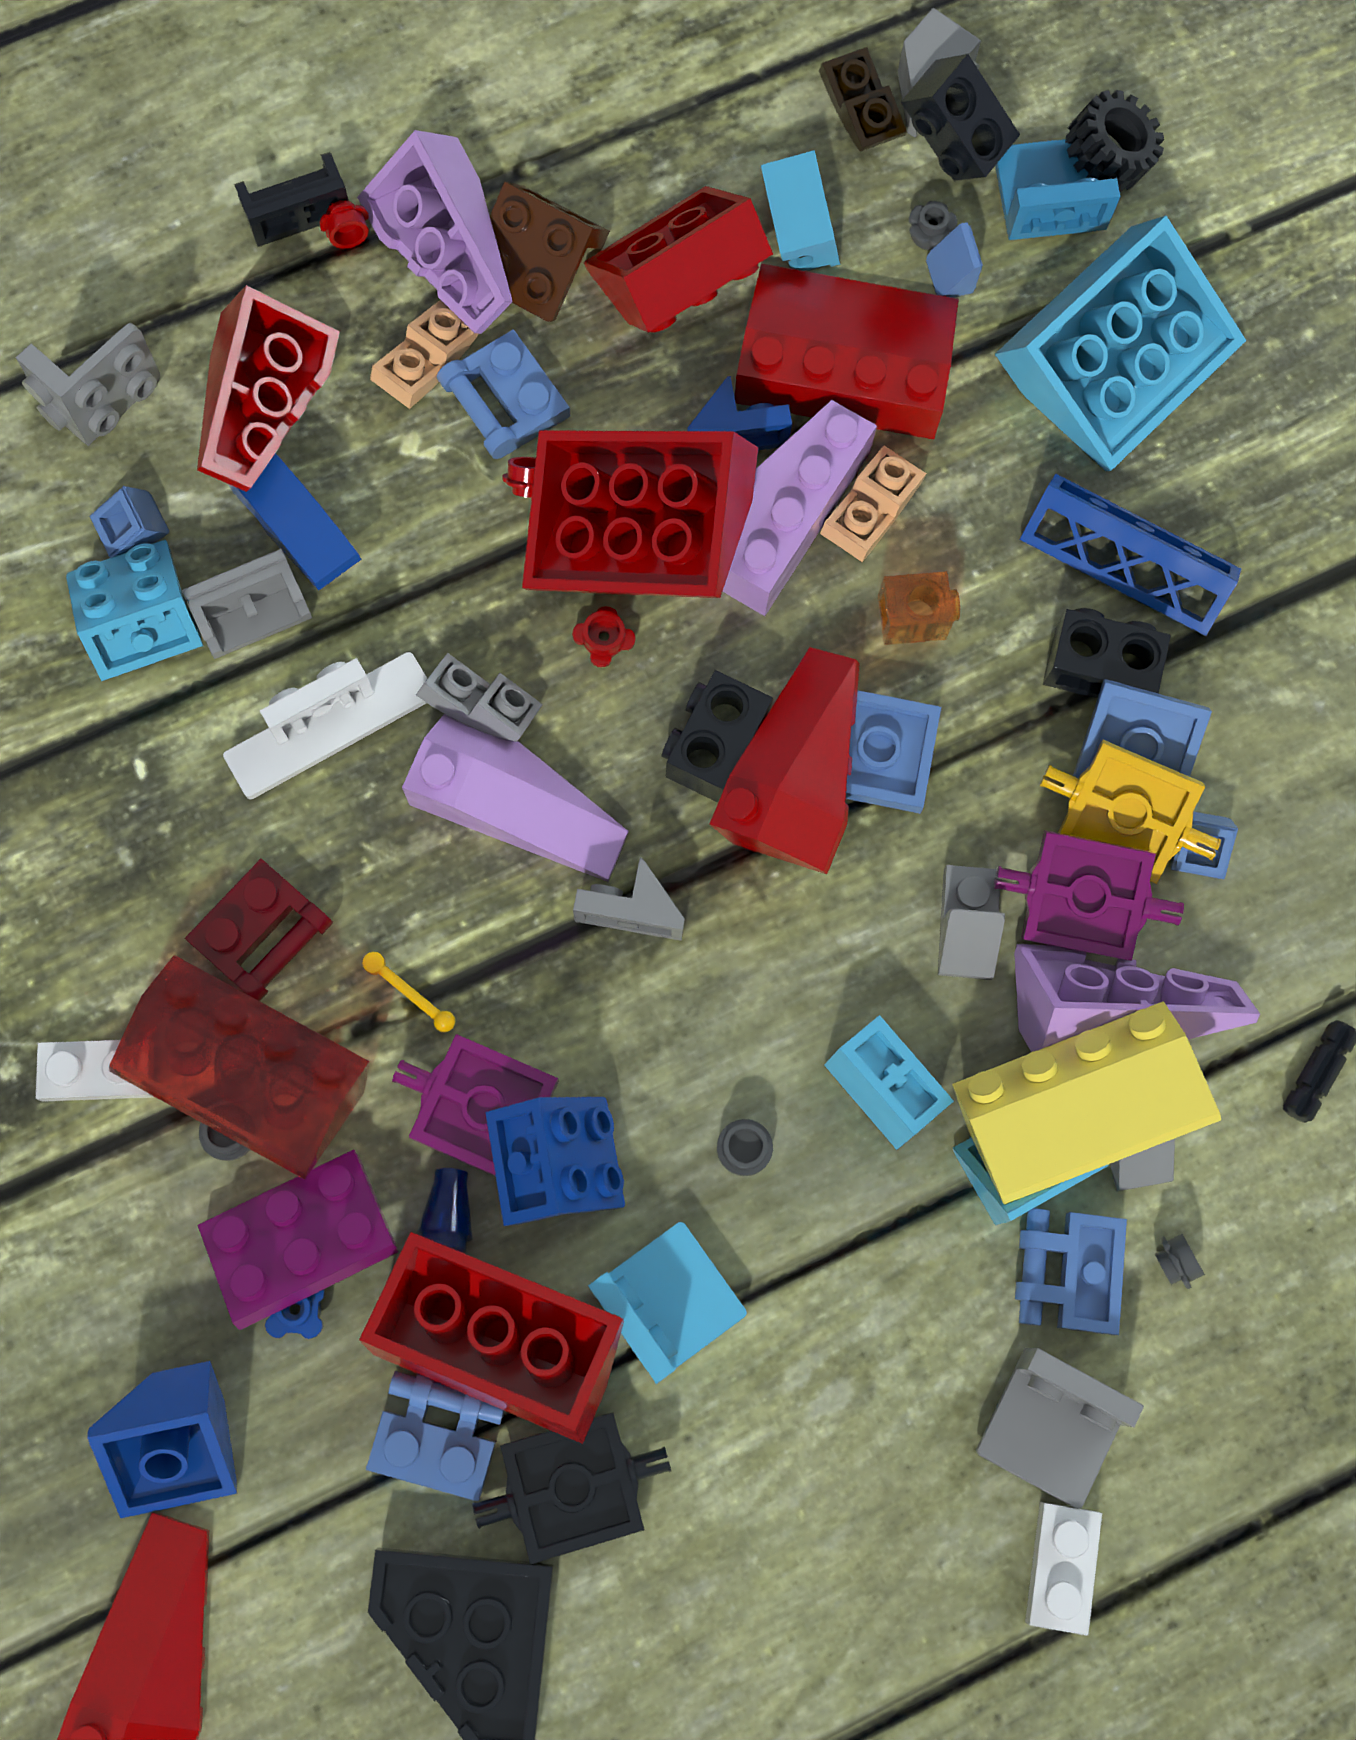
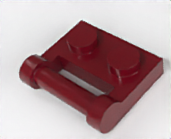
M260 858L184 939L258 1004L269 993L265 989L268 984L317 932L323 935L334 922ZM294 910L301 918L249 973L241 967V964Z

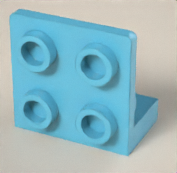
M166 540L152 544L143 543L136 545L126 553L103 561L84 563L76 570L66 574L76 631L101 681L203 646L200 632L183 597L172 553Z
M678 1222L610 1273H604L588 1285L606 1312L624 1319L621 1334L656 1384L742 1320L747 1314L742 1303L683 1222Z

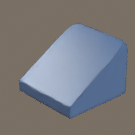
M968 222L959 224L927 255L926 263L936 295L953 298L972 294L976 288L983 265L971 226L968 225Z
M123 486L89 516L110 558L126 553L136 545L143 543L152 544L169 533V529L152 495L142 489Z
M1193 811L1192 828L1221 839L1218 851L1215 850L1216 855L1213 860H1209L1207 857L1182 847L1171 858L1170 868L1171 870L1225 880L1238 828L1230 818Z

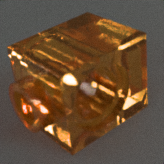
M947 571L884 576L878 594L884 645L946 640L954 621H959L960 619L959 594L957 589L950 590ZM922 601L930 606L933 613L930 615L916 614L910 609L908 603Z

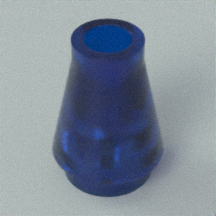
M439 1168L435 1170L434 1182L416 1234L465 1254L467 1242L473 1240L467 1186L469 1173L455 1168Z

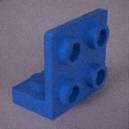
M538 1097L485 1112L504 1226L524 1224L562 1214L614 1210L625 1206L623 1195L624 1178L618 1166L613 1138L614 1121L605 1097Z

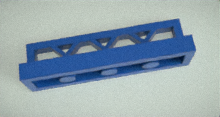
M1055 474L1047 486L1019 539L1205 636L1237 585L1241 568L1058 474ZM1048 508L1068 518L1073 537L1055 542L1036 532ZM1079 524L1092 531L1082 534ZM1102 536L1115 542L1120 560L1102 566L1095 563L1089 558L1085 542ZM1076 545L1079 554L1066 547ZM1126 548L1139 555L1128 558ZM1152 561L1162 566L1167 584L1148 590L1136 584L1131 566ZM1123 569L1125 577L1113 571ZM1172 572L1185 579L1175 582ZM1199 585L1216 594V597L1202 618L1183 608L1178 590ZM1170 593L1173 602L1160 595Z

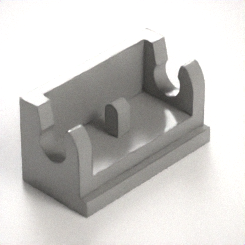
M282 549L182 590L199 631L214 659L312 618Z

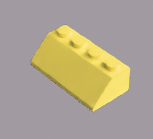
M1164 1001L952 1084L967 1129L1003 1205L1221 1121L1220 1112L1188 1038Z

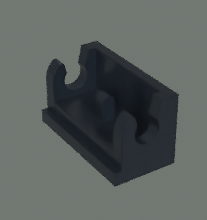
M331 152L321 154L323 169L252 193H248L244 181L234 184L257 247L320 226L321 217L326 214L330 205L338 201H349L344 182Z

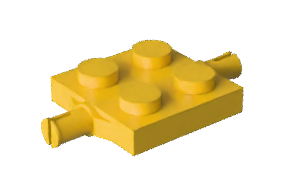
M1102 739L1091 765L1080 774L1079 778L1048 765L1045 775H1043L1040 782L1041 787H1046L1069 797L1068 813L1058 833L1155 853L1150 882L1155 884L1158 883L1168 861L1182 847L1207 857L1209 860H1213L1216 855L1215 850L1218 851L1221 839L1192 828L1193 811L1205 789L1203 782Z

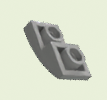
M449 653L444 656L416 694V696L435 709L471 728L515 742L522 736L543 705L503 674L499 673L494 681L489 684Z

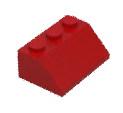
M705 186L585 260L584 265L625 321L649 333L659 332L670 327L676 322V315L690 306H700L711 301L718 295L717 289L728 282L751 276L759 269L758 264L773 255V252L751 198Z

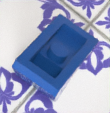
M727 376L688 426L687 431H734L757 446L758 451L779 448L790 438L792 420L789 405L774 406L769 403H760L750 406L745 411H737L731 376Z

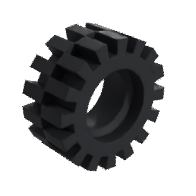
M1109 90L1102 91L1099 96L1096 95L1067 128L1070 131L1066 134L1065 143L1072 144L1067 149L1069 158H1078V161L1073 165L1079 173L1082 169H1085L1089 173L1086 178H1096L1098 180L1117 178L1120 192L1124 188L1126 190L1132 188L1159 161L1158 158L1163 154L1164 147L1160 146L1164 141V135L1162 132H1155L1160 126L1158 119L1153 118L1149 120L1146 116L1151 109L1146 104L1141 109L1136 106L1138 98L1132 94L1124 100V93L1120 90H1115L1112 95ZM1108 135H1110L1111 137H1113V138L1119 143V145L1121 146V148L1118 147V146L1110 139V137H1109Z

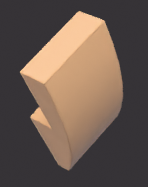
M439 300L407 326L406 339L372 365L370 380L410 409L439 383L436 378L439 370L448 362L459 360L477 338L478 333H474L451 309Z
M883 446L858 475L849 494L824 522L820 534L863 562L902 512L927 473L886 446Z

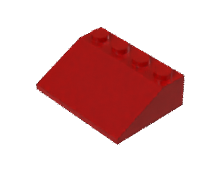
M761 263L736 375L735 402L736 404L746 406L760 403H769L774 406L789 405L790 414L813 417L833 400L877 425L876 429L934 440L944 409L959 299Z
M539 430L522 588L537 591L721 598L753 501L758 447L734 431Z

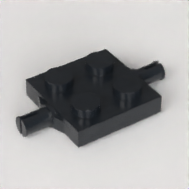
M614 1412L594 1417L583 1444L550 1430L500 1445L507 1471L506 1494L478 1503L474 1502L472 1507L474 1515L492 1509L498 1510L476 1517L475 1520L479 1529L483 1526L512 1518L523 1534L529 1562L533 1564L644 1531L645 1528L637 1502L638 1480L672 1471L669 1460L646 1466L647 1463L668 1458L665 1446L631 1457L630 1452L621 1441Z

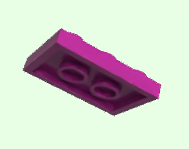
M354 1149L198 1224L231 1321L239 1330L399 1252L361 1159Z

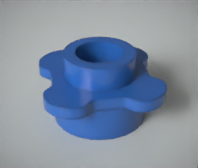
M323 1289L297 1302L300 1306V1312L297 1315H293L290 1312L291 1306L272 1314L265 1322L268 1334L274 1338H281L286 1333H300L307 1339L318 1336L323 1329V1322L320 1319V1301L325 1297V1290Z

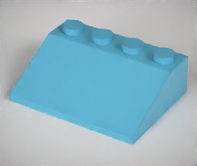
M1163 216L1131 226L1000 348L995 355L1021 393L1104 471H1112L1247 340L1168 217Z

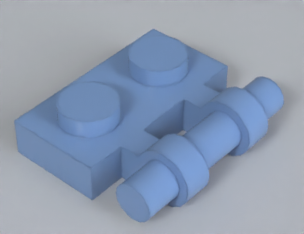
M1037 1208L1029 1210L1027 1212L1026 1230H1020L1019 1248L1024 1249L1022 1282H1016L1015 1300H1020L1019 1323L1041 1326L1043 1303L1059 1305L1057 1328L1119 1335L1127 1219L1069 1212L1066 1213L1064 1234L1049 1233V1210ZM1047 1252L1063 1253L1060 1286L1045 1285Z
M395 1371L388 1393L409 1399L406 1416L383 1411L366 1470L479 1501L496 1442L474 1436L479 1419L500 1425L504 1410L437 1383L420 1374L412 1376ZM429 1405L459 1413L460 1417L456 1430L424 1422Z

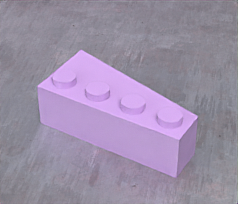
M831 400L756 468L753 501L725 582L724 593L766 616L820 532L824 522L828 519L870 454L877 425Z

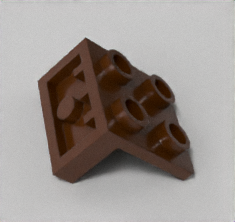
M505 181L490 215L512 303L547 322H554L587 248L602 250L610 231L525 186Z

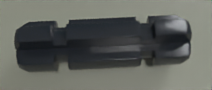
M1335 1020L1328 1024L1320 1038L1323 1044L1315 1047L1296 1081L1298 1088L1295 1091H1290L1283 1104V1110L1298 1121L1306 1123L1315 1118L1322 1105L1319 1099L1327 1096L1347 1060L1344 1054L1346 1055L1347 1052L1351 1053L1356 1044V1029L1340 1020Z

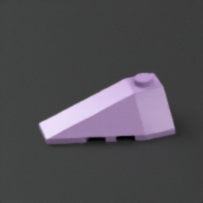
M414 130L357 198L360 204L367 210L368 219L378 238L389 249H396L409 262L407 267L416 276L425 277L437 289L438 298L474 333L482 334L513 301L481 182L458 137Z
M446 714L439 719L424 737L402 786L410 806L609 882L628 835L627 829L519 741L515 742L483 733Z

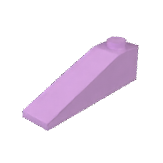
M1017 944L1015 949L1018 1027L1031 1052L1043 1049L1162 1001L1165 1002L1188 1039L1257 1023L1260 1012L1236 981L1174 968L1168 970L1166 976H1162L1136 967V960L1129 961L1118 958L1116 965L1086 960V952L1054 945Z

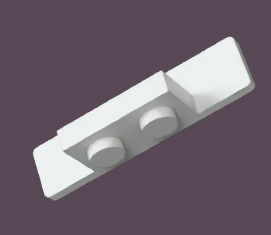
M411 652L404 653L368 674L365 673L357 658L348 663H333L320 671L317 675V680L300 689L289 688L276 694L269 701V706L260 710L269 728L225 751L223 757L248 799H254L426 704L416 694L427 680V677Z

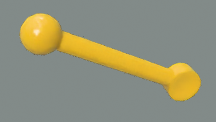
M369 952L364 956L362 963L364 969L371 975L379 974L434 1020V1026L438 1031L448 1032L453 1029L455 1025L454 1015L449 1011H440L390 970L380 953Z

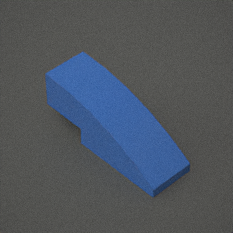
M276 453L247 492L229 485L236 497L259 520L267 535L318 590L362 560L337 525Z

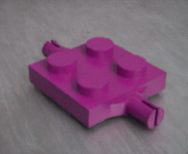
M1045 830L1038 860L1031 868L1030 873L998 866L996 871L997 877L1016 880V882L994 879V889L996 890L1001 889L1025 894L1027 911L1021 934L1024 940L1132 961L1138 933L1145 925L1147 919L1179 926L1182 920L1181 916L1162 912L1161 910L1181 914L1184 911V904L1182 902L1178 903L1152 897L1150 878L1155 853Z
M457 1034L444 1060L432 1073L409 1064L405 1060H401L397 1068L404 1073L416 1077V1079L397 1071L394 1072L392 1082L422 1093L420 1113L409 1134L411 1140L494 1176L496 1175L485 1112L538 1097H552L559 1082V1079L555 1076Z

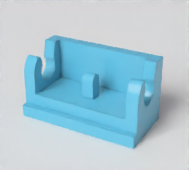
M815 150L761 165L782 261L790 260L788 262L789 268L801 271H808L830 265V267L840 265Z
M880 1015L841 1046L824 1064L896 1150L954 1102Z

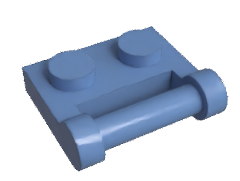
M514 329L463 360L457 359L448 362L437 373L436 378L446 392L454 393L485 437L484 446L493 459H499L536 438L539 430H549L570 417V407ZM481 376L513 421V425L510 427H502L471 384L473 380Z

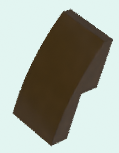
M867 47L821 64L819 73L827 93L847 133L860 152L906 135L907 130L890 86L882 87Z

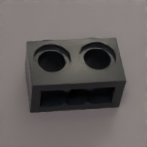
M968 53L935 60L901 101V104L912 118L913 127L926 139L939 158L940 167L954 181L986 177L1020 136V133Z
M1066 609L1055 628L1043 685L1098 699L1103 680L1107 679L1159 694L1171 634L1158 632L1153 625L1146 622L1129 621L1122 623L1106 619L1101 612L1094 609ZM1080 641L1085 643L1091 649L1093 656L1086 657L1077 654L1072 649L1070 642ZM1122 654H1132L1138 657L1144 669L1137 670L1129 667L1125 663Z
M714 670L707 685L698 682L685 711L691 713V716L684 730L674 728L662 751L661 757L667 759L666 778L715 802H719L730 773L769 713L773 697L717 670ZM729 704L739 711L740 716L733 721H722L714 716L712 710L718 705ZM704 749L714 754L717 761L710 767L700 768L693 765L689 761L688 756L695 750Z

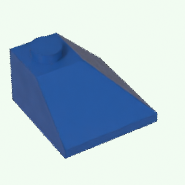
M211 1361L151 1373L88 1428L87 1439L120 1519L237 1494V1480L225 1400Z

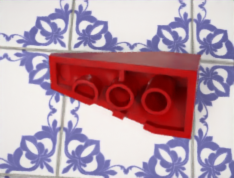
M246 285L220 315L210 354L197 471L247 492L279 449L282 440L294 423L302 416L312 397L330 376L340 331Z
M809 647L730 773L709 825L732 844L828 874L848 823L849 806L845 801L847 776L851 775L852 757L849 755L851 726L855 724L860 666L857 659Z
M156 1512L151 1513L72 1697L57 1740H198L202 1730L203 1706H200L201 1676L205 1661L203 1623L204 1606L207 1604L209 1530Z

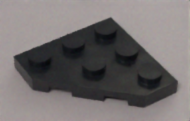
M377 1548L374 1555L367 1613L380 1630L387 1634L405 1658L407 1666L434 1702L437 1701L457 1727V1732L463 1740L536 1739L553 1564H530V1562Z

